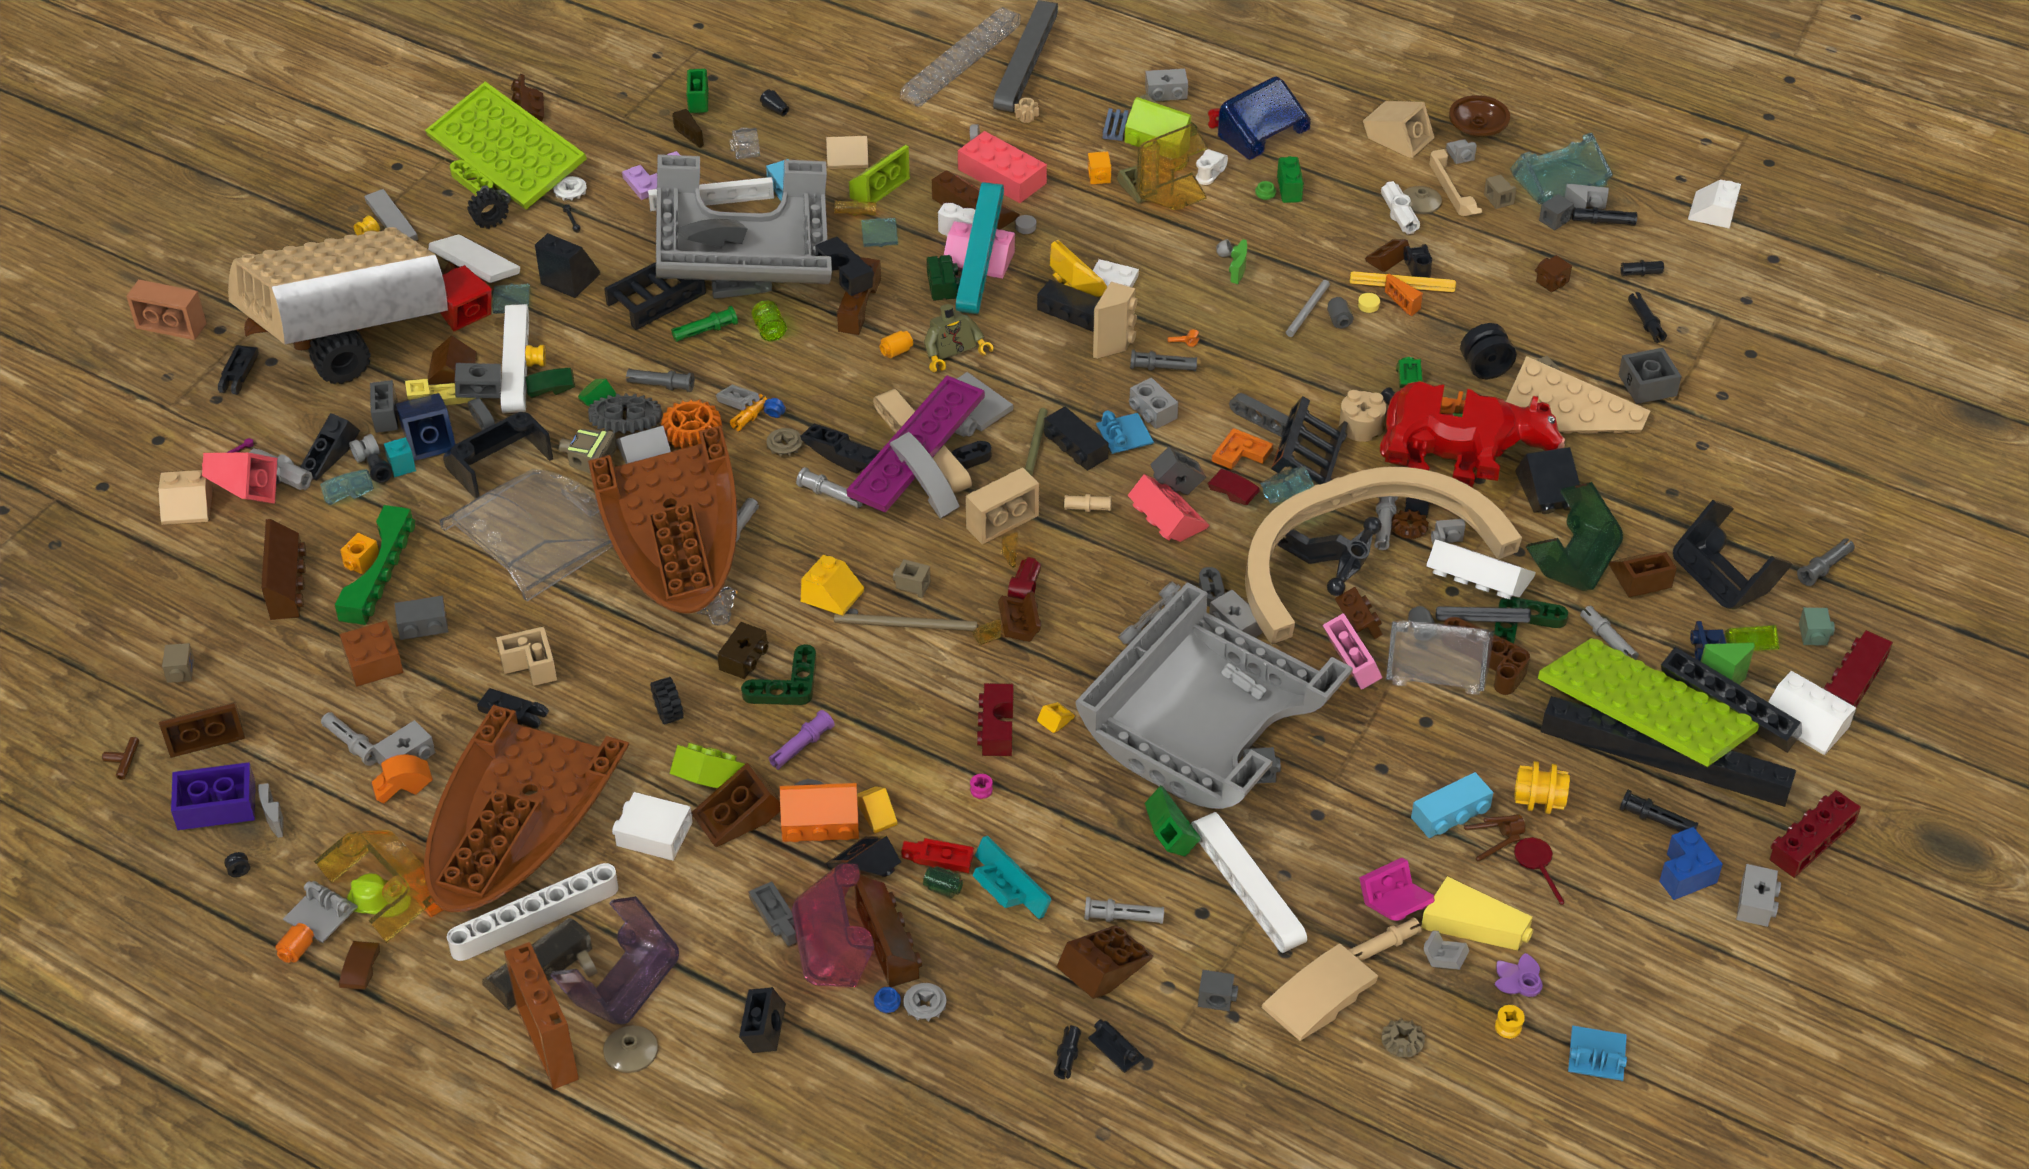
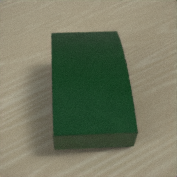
M571 368L551 369L525 377L527 394L531 398L549 391L557 395L575 387L573 370Z

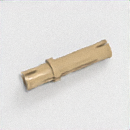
M1413 917L1396 927L1394 925L1388 927L1386 932L1348 949V951L1353 955L1357 954L1356 957L1363 961L1393 945L1397 947L1403 944V940L1421 933L1422 929L1421 926L1411 928L1419 924L1418 920Z

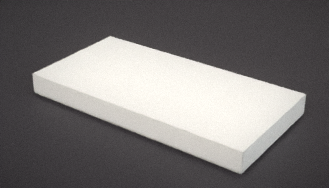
M459 234L429 243L428 250L459 267L465 265L479 278L489 283L520 273V266Z

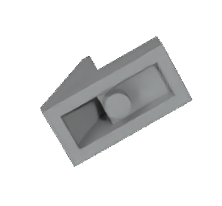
M1567 184L1564 198L1574 203L1576 208L1597 207L1605 209L1609 188Z

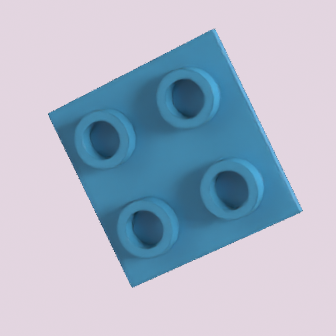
M1107 410L1103 413L1102 422L1096 423L1102 437L1109 443L1108 448L1111 454L1154 444L1138 413L1115 418V414Z
M1572 1026L1568 1072L1623 1081L1624 1067H1626L1627 1056H1625L1627 1034Z

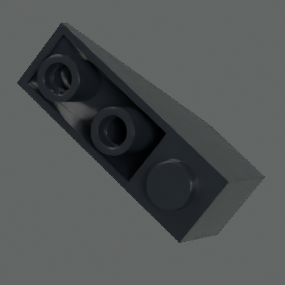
M330 413L300 468L311 472L313 479L317 481L350 450L349 442L356 439L360 430L348 420Z

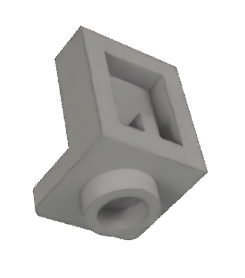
M1464 139L1447 143V152L1455 164L1475 160L1477 147L1475 142L1468 143Z
M1464 520L1436 521L1435 530L1431 531L1432 544L1434 545L1435 539L1446 543L1462 542L1465 531Z

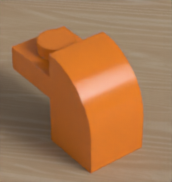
M403 754L388 758L381 763L383 772L372 781L376 800L385 803L400 789L416 795L433 778L427 761L414 755Z

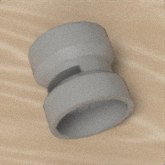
M372 434L364 436L363 440L349 442L352 454L358 463L365 461L366 457L370 454H380L378 444Z

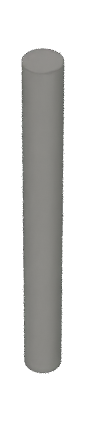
M1323 280L1287 329V336H1294L1330 286L1329 281Z

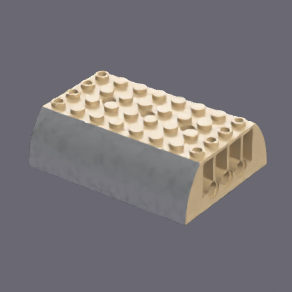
M387 227L384 231L379 232L367 231L363 235L358 236L346 235L342 239L329 238L321 243L308 242L300 247L286 246L283 250L278 251L265 250L262 254L257 255L244 254L241 258L233 260L229 274V302L283 344L448 311L445 284L436 255L395 227Z

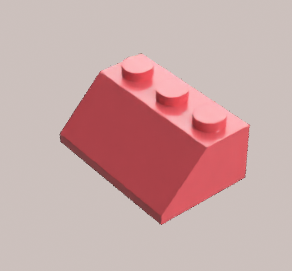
M1144 474L1128 494V497L1134 502L1132 504L1133 507L1141 513L1144 512L1147 515L1146 520L1153 526H1157L1160 529L1159 533L1167 540L1172 538L1181 542L1209 527V524L1176 491L1165 483L1160 484L1155 478Z

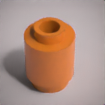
M302 923L292 926L277 943V956L286 963L297 962L312 944L313 931Z

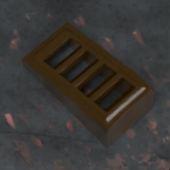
M687 109L674 112L672 114L674 128L696 146L702 148L704 145L703 133Z

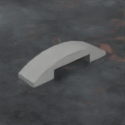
M907 432L890 442L889 445L900 461L906 462L929 496L928 502L940 519L960 507L942 471L927 450L911 433Z

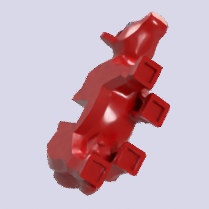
M1418 381L1408 383L1390 399L1386 420L1387 433L1381 441L1380 453L1387 463L1407 465L1409 468L1428 471L1430 467L1424 460L1428 453H1433L1445 459H1455L1456 464L1454 465L1452 478L1473 488L1474 472L1476 470L1477 478L1498 481L1500 465L1495 462V459L1519 440L1530 447L1548 451L1564 448L1565 438L1558 430L1556 417L1551 413L1550 405L1545 402L1538 403V396H1532L1529 406L1519 407L1506 402L1504 399L1482 396L1472 389H1467L1463 415L1458 417L1451 414H1440L1445 385L1434 386Z

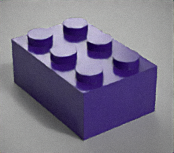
M250 762L172 772L171 813L177 830L255 820L256 781Z

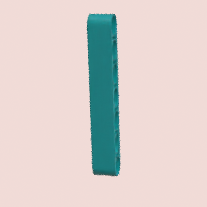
M981 183L956 298V311L971 314L979 313L1004 196L1003 184Z

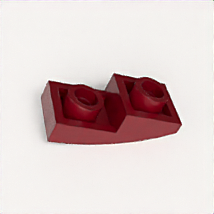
M1220 469L1207 483L1210 490L1227 494L1230 501L1243 505H1248L1261 491L1257 485L1246 478L1224 469Z

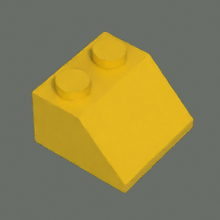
M822 555L801 579L800 602L843 616L864 592V587L844 561L835 559L832 556Z

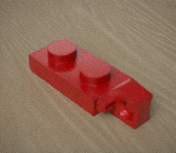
M924 838V841H918V843L904 841L901 857L920 865L969 873L974 856V848Z

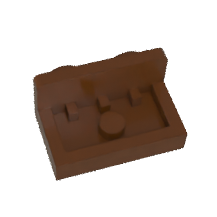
M1356 587L1335 598L1338 606L1356 633L1368 627L1374 639L1383 635L1379 628L1382 625L1381 620L1376 612L1371 614L1369 609L1372 608V605L1366 595L1361 597Z
M1028 592L1024 600L1002 595L998 604L1005 637L1031 642L1036 633H1039L1041 629V620L1037 610L1038 604L1035 601L1034 593Z

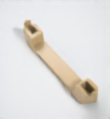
M1447 149L1433 151L1430 154L1429 165L1457 213L1461 216L1482 213V208H1477V203L1473 197H1460L1444 170L1447 166Z

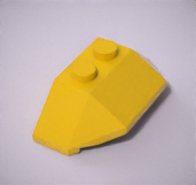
M1056 240L1051 244L1050 267L1054 272L1052 276L1057 282L1095 297H1100L1104 294L1107 285L1101 277L1092 271L1061 241Z

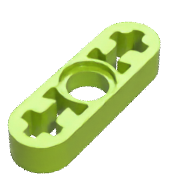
M456 160L450 164L451 176L476 196V192L480 191L482 186H488L494 190L493 182L466 161Z

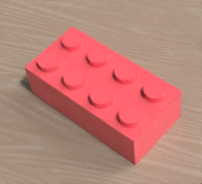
M986 131L958 150V170L981 183L1003 184L1004 195L1018 203L1023 202L1047 184V164Z

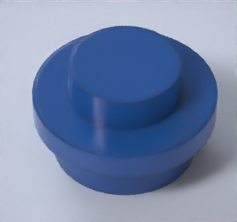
M777 398L767 399L764 403V412L771 417L779 418L785 413L786 407Z
M891 987L881 988L874 997L876 1009L883 1013L894 1012L901 1004L899 993Z

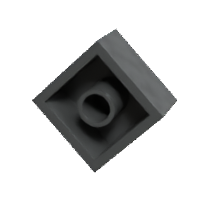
M1664 348L1622 355L1618 374L1636 404L1677 396L1682 377Z

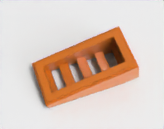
M1391 274L1386 275L1384 292L1407 314L1413 316L1421 309L1423 293Z

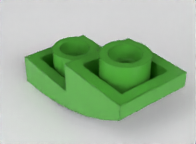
M1242 239L1238 246H1234L1231 252L1233 261L1229 267V272L1231 273L1230 282L1239 284L1246 269L1247 240Z

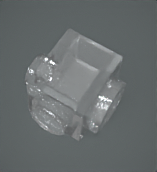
M743 127L732 131L733 139H729L730 151L735 152L736 159L760 156L756 128L749 129Z

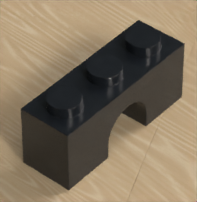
M837 236L815 245V256L831 257L832 271L839 270V285L850 296L873 287V269Z

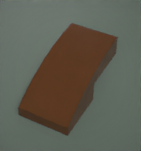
M353 941L343 965L339 988L366 989L373 976L372 966L380 953L379 943Z

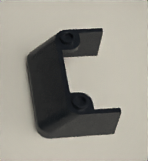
M518 412L455 444L444 454V465L475 499H478L480 495L476 474L470 465L524 437L551 461L553 460L550 436L529 413Z
M1712 500L1673 548V557L1721 606L1728 609H1737L1768 594L1793 564L1790 561L1771 556L1761 569L1747 580L1719 553L1727 542L1726 533L1719 526L1734 508Z

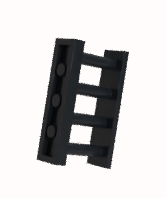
M655 262L605 287L606 304L611 306L620 302L629 310L631 326L638 330L705 295V280L677 279L681 283L671 287L663 278H656ZM654 283L663 292L653 296L645 288ZM637 292L646 301L635 305L627 297Z
M1302 396L1291 408L1271 469L1279 474L1284 467H1291L1315 481L1316 485H1321L1333 480L1331 475L1341 444L1347 437L1345 431L1348 423L1344 421L1337 429L1331 427L1309 413L1308 406L1310 400ZM1306 421L1331 436L1330 443L1306 430L1303 422ZM1300 436L1326 451L1325 458L1301 445L1300 441L1297 440ZM1293 452H1297L1322 467L1320 474L1294 459Z

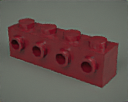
M1865 630L1861 638H1855L1851 646L1852 652H1846L1841 662L1842 668L1837 667L1831 678L1833 682H1827L1824 690L1857 708L1888 659L1893 642Z
M1837 790L1829 796H1823L1814 810L1809 809L1798 824L1794 822L1783 837L1778 836L1773 841L1770 847L1772 853L1769 860L1795 878L1856 823L1861 806Z

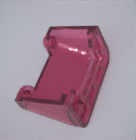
M843 863L837 865L800 894L792 906L803 975L813 985L856 987L874 950L870 932L863 927L850 926L844 899L849 887L855 886L859 880L858 864Z

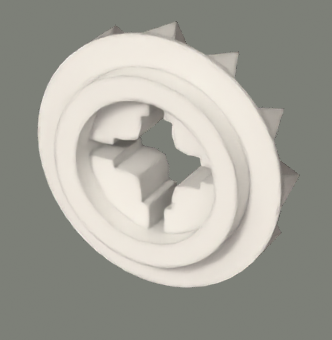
M574 176L565 177L553 187L556 197L562 198L563 201L567 199L572 201L574 198L580 199L581 195L586 194L587 189L586 182Z

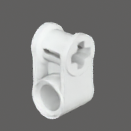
M1207 149L1196 162L1198 168L1196 182L1201 185L1213 183L1216 177L1225 170L1228 156Z

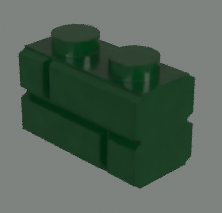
M950 255L927 257V276L933 301L943 300L944 298L946 300L956 299L960 284V277H956L958 276L957 263H953L952 256Z

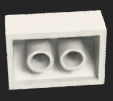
M1790 671L1778 684L1768 701L1770 704L1802 723V734L1798 740L1823 755L1831 749L1850 727L1856 707L1793 671Z

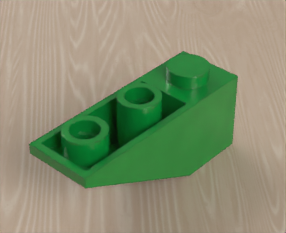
M1160 785L1145 802L1154 834L1167 852L1185 857L1201 840V837L1165 788Z

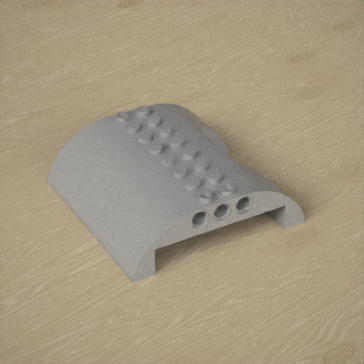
M658 155L656 278L829 284L832 274L831 257L815 256V245L827 240L825 203L826 161L784 160L783 196L777 209L770 213H736L713 211L703 203L699 190L700 156ZM708 219L737 220L748 228L742 244L725 240L722 248L689 241L677 231L679 227Z
M1187 582L1076 700V707L1085 726L1095 740L1123 766L1157 786H1163L1166 791L1187 802L1207 808L1223 809L1239 803L1272 766L1270 759L1253 750H1250L1241 762L1238 763L1243 756L1244 749H1249L1273 722L1284 717L1311 713L1321 708L1353 672V667L1331 657L1320 671L1207 613L1208 593ZM1227 663H1232L1237 667L1236 670H1242L1256 680L1255 683L1257 685L1260 683L1266 687L1267 690L1260 700L1253 697L1251 691L1246 692L1232 682L1233 679L1231 677L1228 679L1222 675V670Z

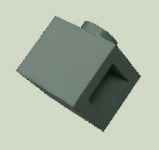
M1803 607L1799 621L1803 645H1828L1829 638L1834 635L1835 630L1834 622L1830 621L1828 608Z

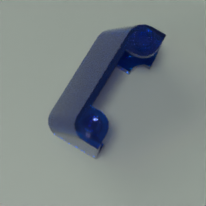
M1275 76L1228 99L1222 104L1219 111L1218 137L1251 160L1264 152L1266 139L1291 126L1299 134L1309 130L1311 118L1287 84L1281 78Z

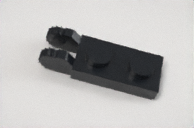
M235 346L221 373L222 376L218 383L219 393H225L229 387V381H233L231 392L235 395L239 394L242 389V382H245L259 355L257 347Z
M492 688L487 690L477 704L479 712L488 714L493 705L516 711L519 725L523 724L533 728H538L541 724V719L537 716L545 717L549 711L546 706L538 702L532 703L531 701Z

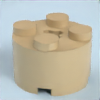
M1350 390L1341 403L1339 426L1344 421L1348 423L1345 431L1348 438L1366 442L1371 441L1372 437L1376 435L1379 437L1383 433L1386 415V404L1383 396L1380 393Z

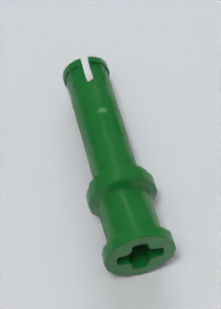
M729 306L724 311L718 313L711 312L706 318L672 328L671 332L675 342L712 329L719 331L721 327L732 323L736 325L738 324V319L734 308Z

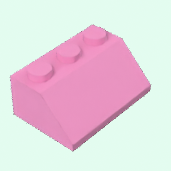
M954 221L947 236L944 255L952 256L953 263H957L958 270L962 271L972 224ZM996 230L987 276L1003 279L1015 253L1014 232Z

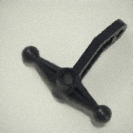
M1368 517L1363 524L1364 530L1351 541L1340 534L1308 538L1292 529L1285 535L1286 538L1283 537L1280 540L1278 546L1308 564L1339 560L1336 578L1328 581L1327 590L1333 596H1340L1345 591L1346 585L1344 582L1361 569L1369 556L1372 536L1381 530L1382 524L1377 517Z

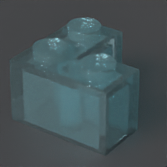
M1305 466L1281 471L1279 474L1277 473L1260 483L1264 496L1269 500L1270 504L1284 502L1290 497L1314 486Z

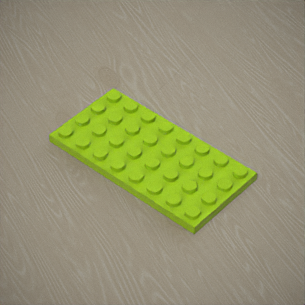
M487 82L482 83L425 130L428 137L459 160L466 161L490 179L496 188L505 190L512 200L526 210L587 160L585 153Z
M1590 638L1541 669L1538 675L1539 680L1706 767H1709L1752 736L1759 728V724L1752 721L1749 715L1739 714L1730 709L1727 704L1717 702L1708 697L1707 694L1698 692L1688 687L1684 682L1676 681L1666 676L1662 671L1652 669L1642 661L1635 660L1625 655L1622 651L1605 645L1598 639Z

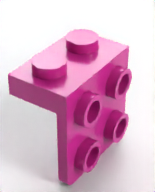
M1402 857L1359 877L1365 905L1390 920H1402L1406 915L1417 910H1423L1427 905L1435 901L1433 894L1412 883L1408 860Z

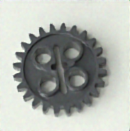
M625 393L624 396L616 394V397L607 395V399L600 398V401H594V404H590V408H588L589 422H592V426H597V429L605 428L606 432L613 430V433L622 431L625 434L626 431L634 433L635 430H639L642 432L643 428L651 429V426H657V423L662 419V408L658 401H652V398L645 399V395L637 397V394L629 396ZM624 407H627V419H626V420H623V408H624Z

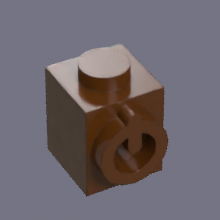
M1557 255L1551 259L1545 258L1535 269L1537 273L1536 282L1552 293L1569 282L1572 265Z

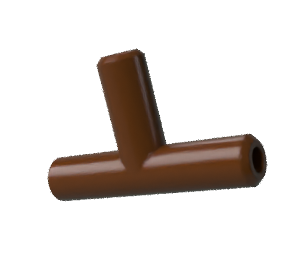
M130 737L124 753L104 752L102 754L104 762L120 763L116 773V777L120 780L126 778L139 744L137 737Z

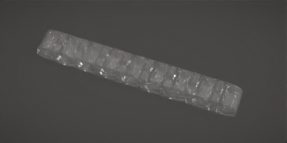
M1005 7L998 9L907 82L901 89L900 99L916 107L922 106L1011 34L1019 26L1021 15Z

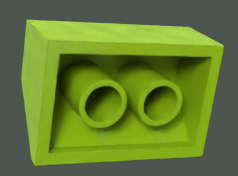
M1136 97L1125 125V143L1179 161L1190 147L1191 115Z
M904 145L891 152L849 181L850 198L869 208L909 180V146Z

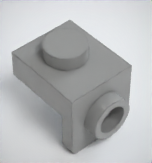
M1434 930L1424 944V952L1431 967L1460 970L1470 951L1467 943L1443 941L1439 931Z

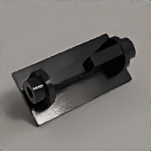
M1100 1019L1096 1022L1094 1026L1096 1032L1090 1035L1088 1039L1122 1072L1126 1073L1145 1058L1108 1021Z

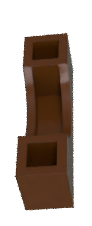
M860 257L873 269V287L853 296H850L845 291L837 311L838 332L860 334L865 321L870 292L876 293L881 281L880 260Z

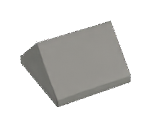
M663 426L616 439V444L626 464L671 452Z

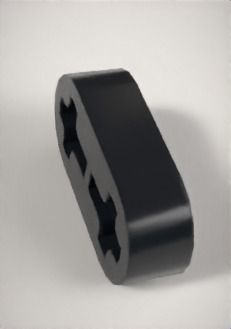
M977 441L953 450L952 454L965 469L989 461L992 457V447L989 442Z

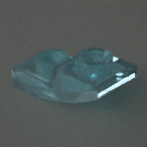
M367 469L346 473L320 484L324 500L328 505H332L349 495L356 499L374 489Z

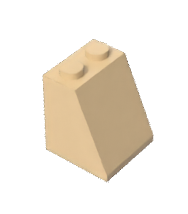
M1385 101L1363 120L1368 139L1409 158H1413L1434 139L1424 102Z

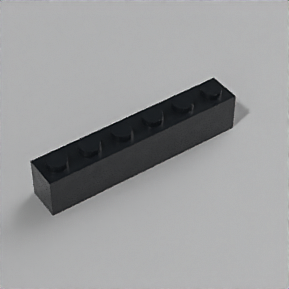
M1674 647L1661 664V670L1666 676L1676 681L1684 682L1688 687L1707 694L1708 697L1717 702L1727 704L1730 709L1739 714L1749 715L1752 721L1759 724L1758 731L1755 734L1788 753L1801 736L1802 723L1679 648Z

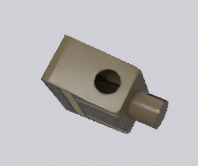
M580 429L573 440L562 438L559 443V451L568 454L569 465L591 474L589 460L611 455L612 458L617 449L615 433L612 431Z

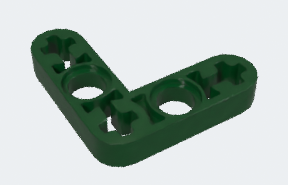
M1511 597L1510 599L1502 598L1498 608L1510 607L1536 610L1539 614L1531 615V620L1527 624L1562 628L1566 625L1568 619V610L1564 606ZM1496 622L1494 635L1500 638L1507 637L1506 640L1514 644L1518 623ZM1509 623L1512 627L1504 628L1500 624Z
M804 644L795 649L791 680L751 679L745 681L741 686L742 699L750 704L805 705L809 703L813 696L816 669L815 648ZM804 655H807V663L802 660ZM803 671L809 673L807 677L797 676L798 673ZM775 689L783 691L780 695H773L770 692Z

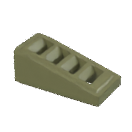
M1137 165L1119 171L1117 181L1138 204L1156 198L1155 192Z

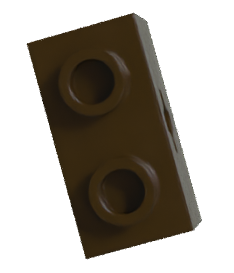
M740 622L717 654L719 670L745 679L750 671H754L761 655H765L768 650L769 642L767 641L766 630Z

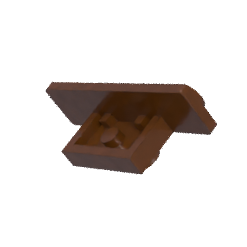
M520 74L518 79H514L511 85V90L513 91L511 100L542 122L544 119L543 93L537 89L526 87L525 75Z

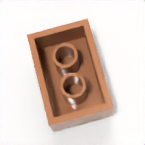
M138 279L126 296L136 329L195 340L207 324L198 291Z

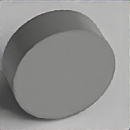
M972 124L970 126V141L980 134L979 124Z
M1030 215L1019 216L1016 219V230L1022 234L1033 233L1036 230V219Z

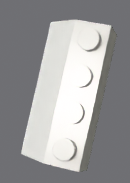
M1436 539L1426 565L1433 568V573L1442 577H1446L1447 573L1454 575V581L1466 585L1468 581L1476 583L1475 588L1489 592L1490 588L1498 590L1497 595L1510 599L1511 595L1520 597L1536 573Z

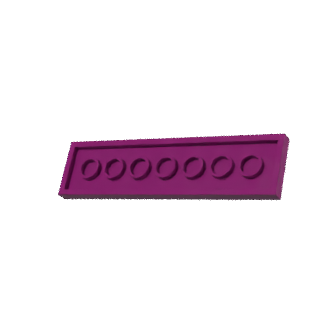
M947 375L846 490L847 496L886 513L916 478L906 462L900 461L889 445L890 442L909 432L933 458L984 399L985 391Z

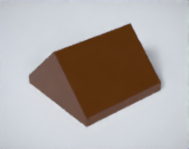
M451 335L432 353L427 378L428 385L455 383L456 363H476L477 352Z

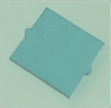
M895 218L861 220L864 247L898 245Z
M511 283L510 285L494 286L493 314L505 313V305L528 304L529 309L530 284L514 285Z

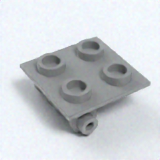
M308 881L304 886L306 896L283 920L292 926H296L297 923L305 924L313 931V938L323 943L358 906L334 891L320 885L318 882Z

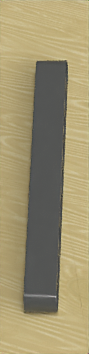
M1037 1L996 91L993 102L994 109L1008 112L1015 111V104H1018L1056 20L1058 3Z

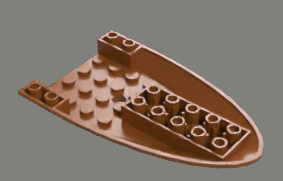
M721 425L699 431L702 444L616 467H614L611 455L588 461L600 514L621 563L632 580L647 596L657 604L674 612L695 613L707 607L723 588L731 570L737 538V499L732 466ZM671 504H675V507L666 508Z
M493 705L457 762L439 800L429 830L424 859L425 882L430 897L436 905L448 912L473 910L493 902L533 874L567 839L589 811L626 752L629 742L606 736L600 747L519 725L516 711ZM528 791H536V792H537V793L531 794L530 796L525 795V793L528 792Z

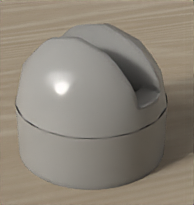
M1226 239L1219 242L1216 246V252L1221 257L1231 256L1233 247L1230 241Z

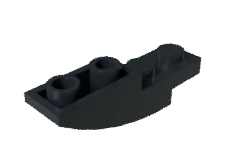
M815 423L800 436L801 440L818 454L856 474L865 469L880 452V450L851 442L847 433Z

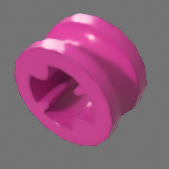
M977 774L971 778L970 792L973 797L985 799L992 794L993 782L991 777L986 774ZM982 784L983 787L985 786V788H980V786L977 787V785Z

